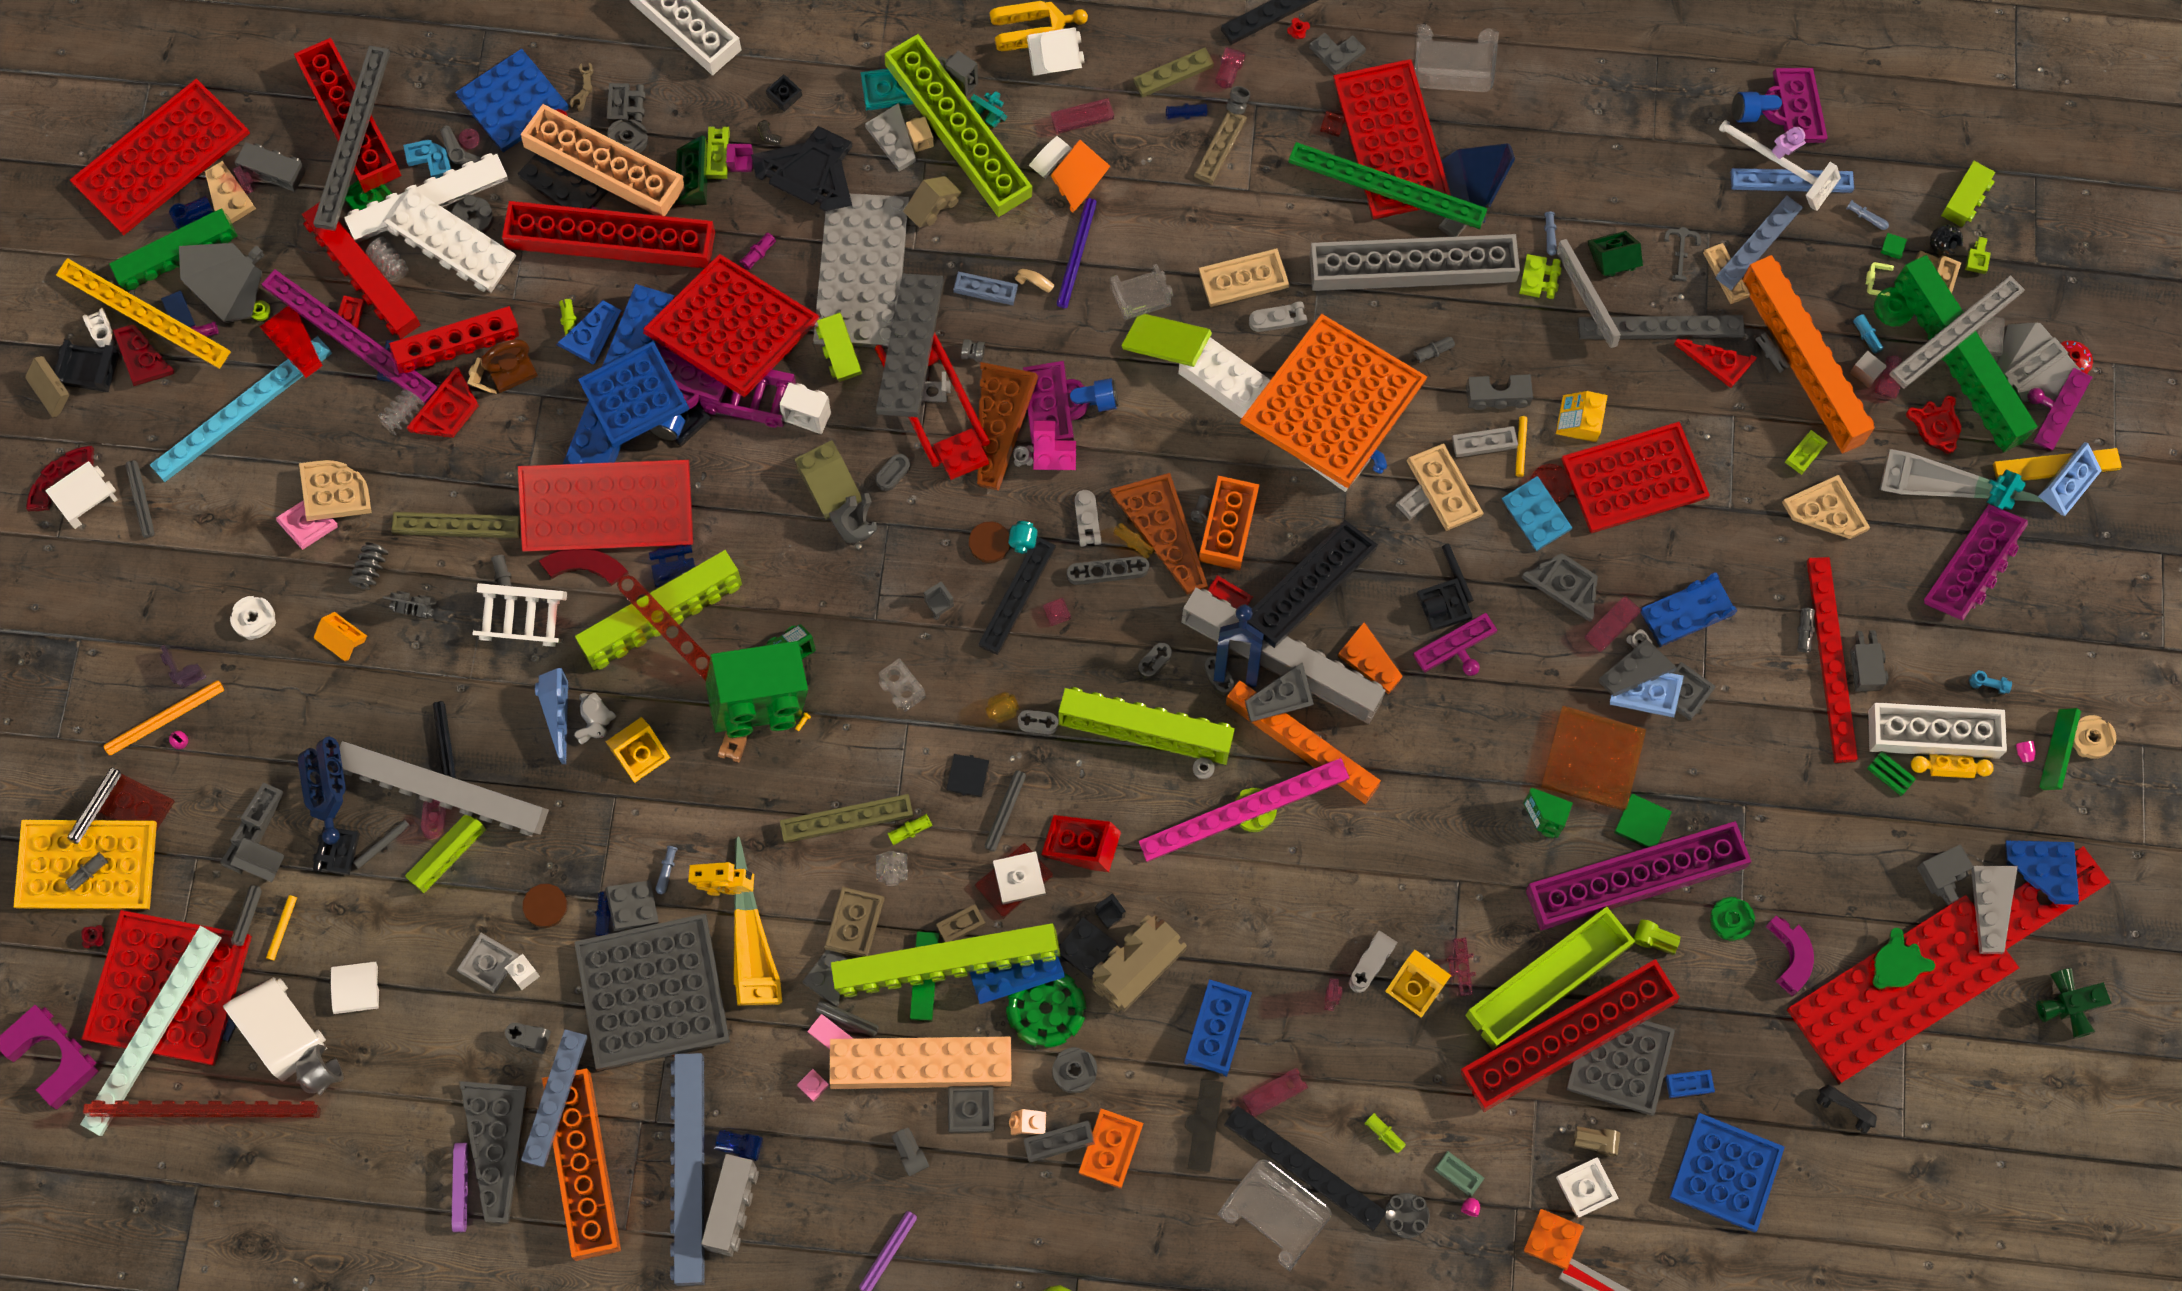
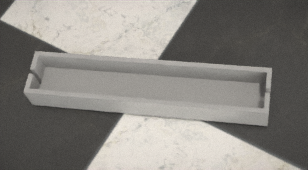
M1195 588L1183 608L1181 623L1218 642L1220 627L1237 623L1239 619L1236 617V609L1231 607L1228 601L1224 599L1218 600L1209 591ZM1287 636L1275 648L1263 640L1260 666L1282 676L1300 663H1303L1312 694L1370 724L1382 703L1386 691L1381 684L1376 681L1370 682L1361 673L1344 668L1345 666L1341 662L1331 661L1322 652L1307 648L1306 644L1300 640L1294 641ZM1230 640L1229 649L1249 659L1251 643Z

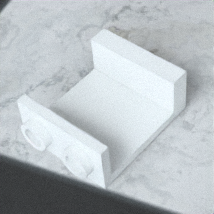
M89 461L45 490L74 529L82 525L78 519L79 516L110 496L114 502L118 500L113 494L116 492V489L110 481L106 483L103 481L104 473L98 466L93 467Z

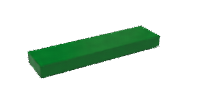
M2078 708L2058 710L2039 786L2043 790H2062L2081 714Z
M917 932L916 947L939 943V933ZM932 979L923 980V984L912 987L911 1021L933 1022L936 982H933Z

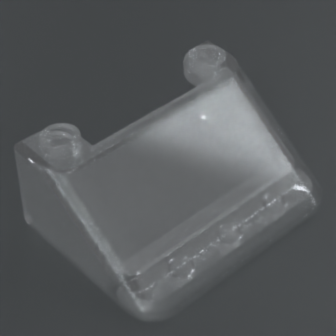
M1416 23L1414 70L1419 87L1487 92L1493 87L1499 31L1497 29L1486 28L1479 33L1477 44L1432 41V29L1426 24Z
M1259 1160L1231 1193L1217 1215L1228 1223H1235L1240 1217L1244 1218L1282 1248L1278 1255V1262L1288 1271H1291L1328 1223L1332 1213L1327 1205L1272 1162Z

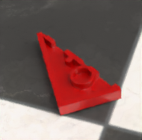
M1677 339L1674 343L1676 347L1730 388L1736 384L1757 359L1753 355L1747 357L1737 354L1736 351H1727L1716 346L1693 344V341L1686 339Z

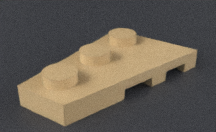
M223 161L205 171L214 210L217 211L222 208L228 215L231 223L256 209Z

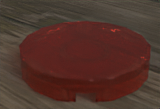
M1550 463L1541 465L1534 471L1530 480L1538 476L1556 504L1567 499L1572 489V483L1567 471L1557 464Z

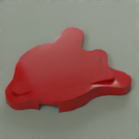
M1946 396L1940 407H1937L1934 402L1929 401L1922 409L1909 408L1906 412V417L1917 425L1919 434L1926 444L1940 449L1947 454L1955 451L1957 447L1956 442L1962 431L1960 420L1954 411L1955 397Z

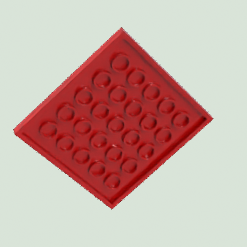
M719 254L644 327L643 334L741 396L746 397L815 326L817 320H819V315Z
M120 910L82 1040L126 1049L191 940L202 925ZM202 926L222 938L152 1054L215 1066L229 1018L223 1005L235 997L252 936L247 934L244 944L237 946L231 942L234 931Z

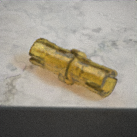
M1123 523L1118 525L1119 529L1115 528L1113 533L1125 541L1130 549H1135L1146 559L1149 557L1148 553L1150 555L1153 553L1154 548L1143 541L1138 533L1134 534L1124 526Z

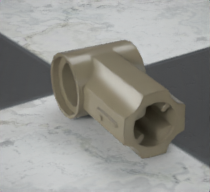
M1577 1126L1574 1134V1147L1595 1150L1597 1153L1605 1156H1618L1621 1133L1609 1129L1594 1130Z

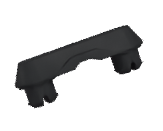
M1829 1084L1819 1089L1821 1094L1816 1099L1818 1104L1821 1105L1824 1102L1822 1106L1829 1108L1833 1101L1840 1106L1849 1108L1859 1118L1855 1127L1857 1130L1862 1128L1861 1132L1863 1134H1866L1871 1127H1876L1877 1116Z

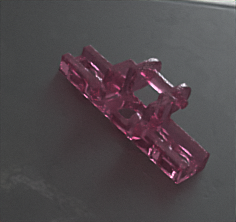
M1466 937L1461 939L1454 938L1455 957L1449 956V958L1445 959V961L1449 962L1450 971L1448 973L1451 977H1455L1454 975L1458 976L1460 996L1472 995L1471 977L1476 976V972L1470 973L1468 958H1473L1474 954L1468 955ZM1458 942H1463V949H1458ZM1455 961H1456L1457 971L1454 970V962H1455ZM1459 964H1466L1467 969L1465 971L1460 970ZM1462 977H1467L1468 981L1463 982ZM1463 985L1469 987V992H1463Z

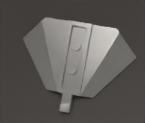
M2041 323L2008 324L1997 363L2011 386L2016 390L2022 402H2029L2027 394L2032 388H2040L2046 397L2055 401L2072 368L2080 371L2081 369L2069 357L2068 352L2055 337L2053 338Z

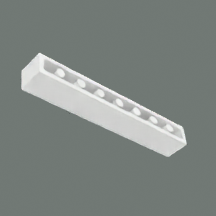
M490 153L481 157V161L476 163L470 161L463 164L462 168L457 171L454 169L448 170L440 178H429L421 186L412 185L407 187L404 193L399 195L397 193L390 194L386 197V200L380 203L374 201L367 204V208L363 210L354 209L348 212V216L344 218L354 240L358 243L387 231L388 227L384 223L385 220H390L411 188L439 206L445 207L464 199L467 195L476 194L508 180V177L498 155Z

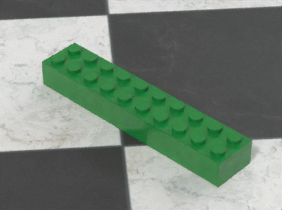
M1927 255L1906 264L1894 281L1897 291L1905 298L1907 307L1914 312L1918 324L1924 328L1929 340L1964 313ZM1976 331L1942 358L1950 368L1952 377L1957 379L1963 394L1971 401L1973 410L1980 415L1984 427L1991 432L1995 444L2001 448L2003 453L2024 443L2037 429V424Z

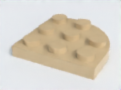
M324 460L299 463L307 521L372 513L368 486L358 471L355 472L347 467V464L338 461Z

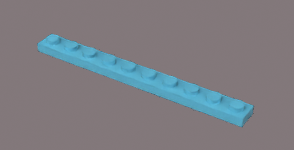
M318 336L311 341L321 362L332 354L331 350ZM287 359L151 463L150 466L166 482L303 376L302 373Z

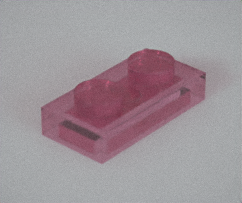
M1329 979L1326 987L1324 1010L1333 1011L1335 1005H1339L1342 996V987L1338 986L1339 979Z

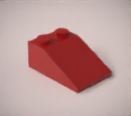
M1053 815L1041 855L1085 869L1109 872L1121 831L1110 821Z

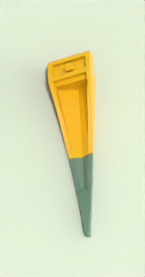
M738 836L735 839V869L747 870L741 840ZM753 891L735 894L734 985H736L737 1005H779L782 1003L780 978L767 943Z

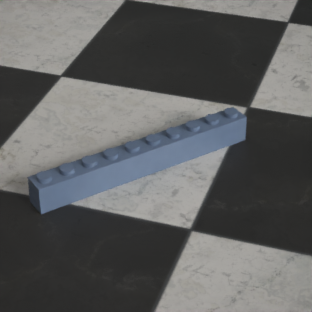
M702 1053L675 1054V1061H671V1075H675V1083H671V1097H675V1106H671V1120L675 1119V1128H671V1142H675L674 1151H671L670 1155L671 1165H674V1174H671L670 1177L671 1188H674V1197L670 1199L671 1211H674V1220L670 1221L671 1234H674V1243L670 1244L671 1257H674V1266L670 1267V1278L674 1280L677 1286L705 1285V1248L701 1245L705 1232L704 1056Z

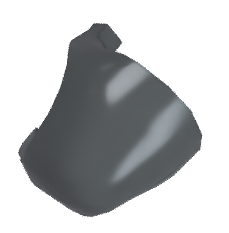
M869 493L861 494L862 502L858 505L855 495L845 497V504L839 509L829 512L830 519L846 543L865 541L877 531L876 522L872 524L866 522L867 512L872 502Z

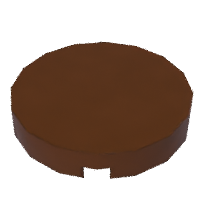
M993 521L983 522L971 531L969 549L976 559L978 558L985 563H996L1002 560L1010 550L1011 546L1008 543L1009 533L999 523Z
M539 884L532 887L526 893L523 900V912L526 919L533 925L540 928H550L557 925L567 912L568 902L565 894L557 886Z

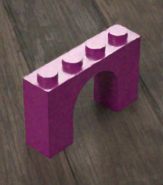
M34 1005L0 1035V1051L7 1059L15 1062L36 1043L44 1040L56 1041L62 1053L61 1063L58 1069L36 1091L51 1107L58 1109L99 1072L94 1066L97 1062L88 1053L84 1055L80 1051L83 1047L74 1038L70 1040L65 1035L68 1033L67 1029L61 1023L55 1024L51 1018L54 1015L46 1007L41 1009Z

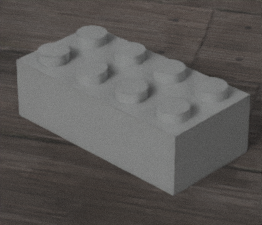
M729 1154L725 1155L701 1243L705 1250L732 1257L734 1251L738 1252L741 1243L739 1232L740 1229H744L747 1220L745 1209L746 1206L750 1207L753 1198L751 1187L752 1184L756 1185L759 1171H757L753 1160Z

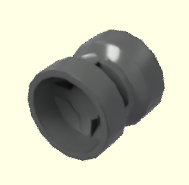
M1234 86L1231 88V98L1228 99L1226 108L1234 114H1243L1247 108L1246 102L1250 98V91L1242 86Z
M964 339L961 359L968 360L971 358L976 362H982L985 342L978 341L975 343L970 339Z

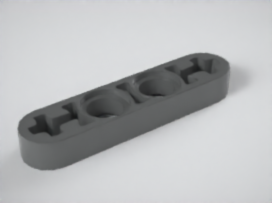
M1142 556L1075 563L1068 567L1067 579L1074 585L1141 578L1147 575L1149 562ZM1137 563H1141V566H1145L1142 568V571H1138V568H1134L1137 566ZM1127 564H1130L1131 573H1128ZM1115 565H1122L1125 570L1122 574H1116L1112 568ZM1095 567H1100L1104 573L1097 577L1091 571ZM1086 568H1088V576H1089V577H1087V578H1086V573H1085V569H1086ZM1074 570H1078V573H1083L1079 574V578L1071 575L1074 573Z

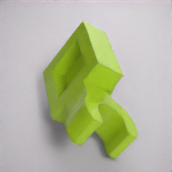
M1979 237L1978 241L1975 242L1974 249L1970 248L1965 270L1981 274L1987 273L1991 253L1985 252L1987 238Z

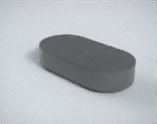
M896 454L880 469L875 477L876 485L880 490H892L908 473L910 469L908 457L903 454Z

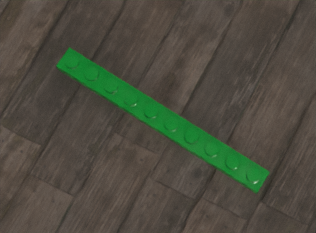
M1297 142L1289 157L1288 163L1477 229L1481 228L1487 213V208Z

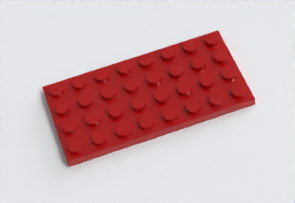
M1408 59L1333 75V81L1356 163L1451 196L1412 60ZM1364 189L1373 220L1421 210L1420 208Z
M196 78L73 176L70 182L124 236L242 141L250 132Z
M689 460L518 466L522 551L693 545Z

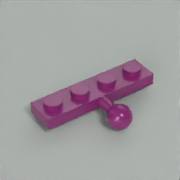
M2072 368L2055 401L2046 397L2040 388H2032L2028 392L2027 398L2030 403H2041L2050 408L2033 440L2034 443L2050 451L2054 450L2092 376Z
M1484 613L1414 652L1413 657L1425 673L1458 654L1463 662L1464 673L1468 676H1474L1479 672L1480 665L1475 659H1471L1465 650L1497 632V629L1487 613Z

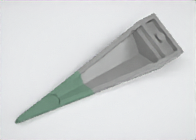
M1888 449L1879 490L1907 495L1989 499L1993 486L1988 483L1989 479L1909 452ZM2013 491L2010 498L2018 501L2044 502L2037 495L2025 491L2020 493Z

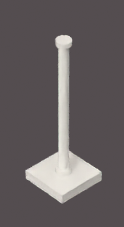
M1723 121L1719 128V131L1727 132L1812 184L1813 186L1806 194V198L1810 207L1816 211L1841 179L1837 165L1829 162L1819 178L1784 157L1778 159L1771 149L1730 125L1729 121Z

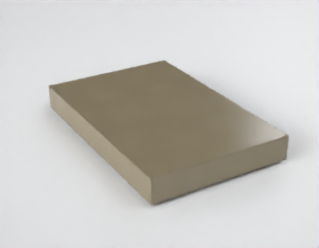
M842 887L824 949L855 957L869 956L885 897Z

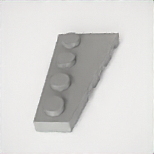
M1973 866L1972 880L1979 953L2002 954L2005 951L2018 866Z

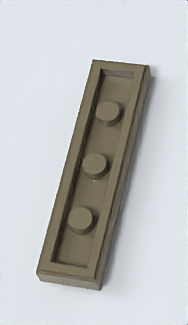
M1227 111L1195 172V178L1213 185L1247 120L1246 116Z

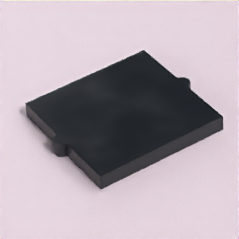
M954 754L946 790L961 793L963 796L967 794L982 797L989 760L974 758L973 755L969 757Z

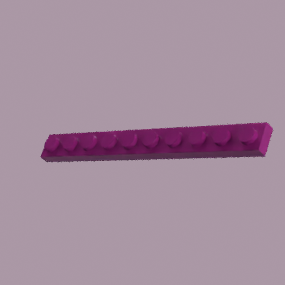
M276 269L261 284L268 292L424 405L437 391L438 387L415 370L399 374L393 357L388 350Z

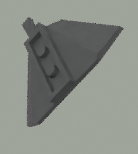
M234 243L179 246L180 280L224 323L252 318L262 271L254 264L265 255L257 245L249 252L247 257L241 253Z

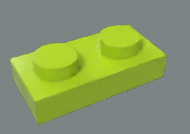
M1810 430L1786 459L1785 463L1802 475L1828 442Z

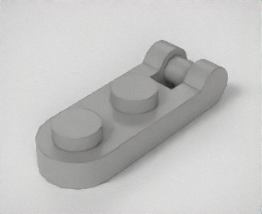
M1295 302L1291 305L1253 311L1249 317V326L1253 331L1264 332L1304 325L1308 322L1307 316L1303 312L1305 309L1304 303ZM1295 313L1296 317L1290 318V314Z
M1089 490L1079 491L1075 496V511L1080 547L1092 543L1101 545L1095 495ZM1085 532H1093V535L1086 536Z

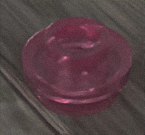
M465 129L459 135L460 144L468 149L475 148L480 140L478 132L474 129Z

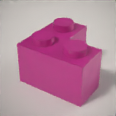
M1034 421L1033 470H1076V441L1055 440V421Z

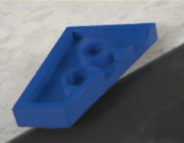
M604 300L601 301L556 345L594 364L621 310Z

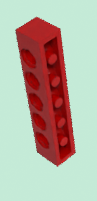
M508 306L391 342L389 346L398 373H409L422 366H432L442 360H451L464 353L470 354L483 347L490 348L496 343L513 340L519 337V330L512 310ZM494 327L499 328V330L493 331L491 329ZM479 334L477 337H472L471 335ZM459 340L458 343H452L451 341ZM433 346L439 347L438 349H431ZM414 352H418V353H419V354L416 355V356L410 355V354H412V353H414Z

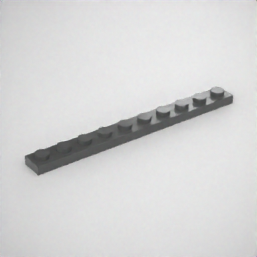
M370 45L368 47L313 222L317 228L336 230L390 56L389 49Z

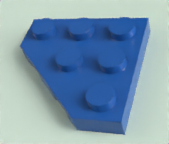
M2006 840L2005 852L2006 864L2008 866H2018L2017 871L2024 876V879L2037 890L2043 891L2054 904L2078 905L2079 894L2074 842Z

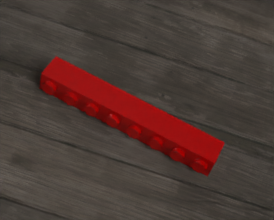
M319 203L302 214L305 220L303 225L309 233L314 232L316 235L315 240L319 246L327 248L328 251L326 253L332 262L337 261L340 266L338 268L345 277L348 275L352 279L350 283L356 291L361 290L363 293L362 298L366 304L374 306V313L380 321L384 319L387 322L385 326L392 335L396 334L401 340L421 326L417 316L339 221L335 231L315 227L313 222Z

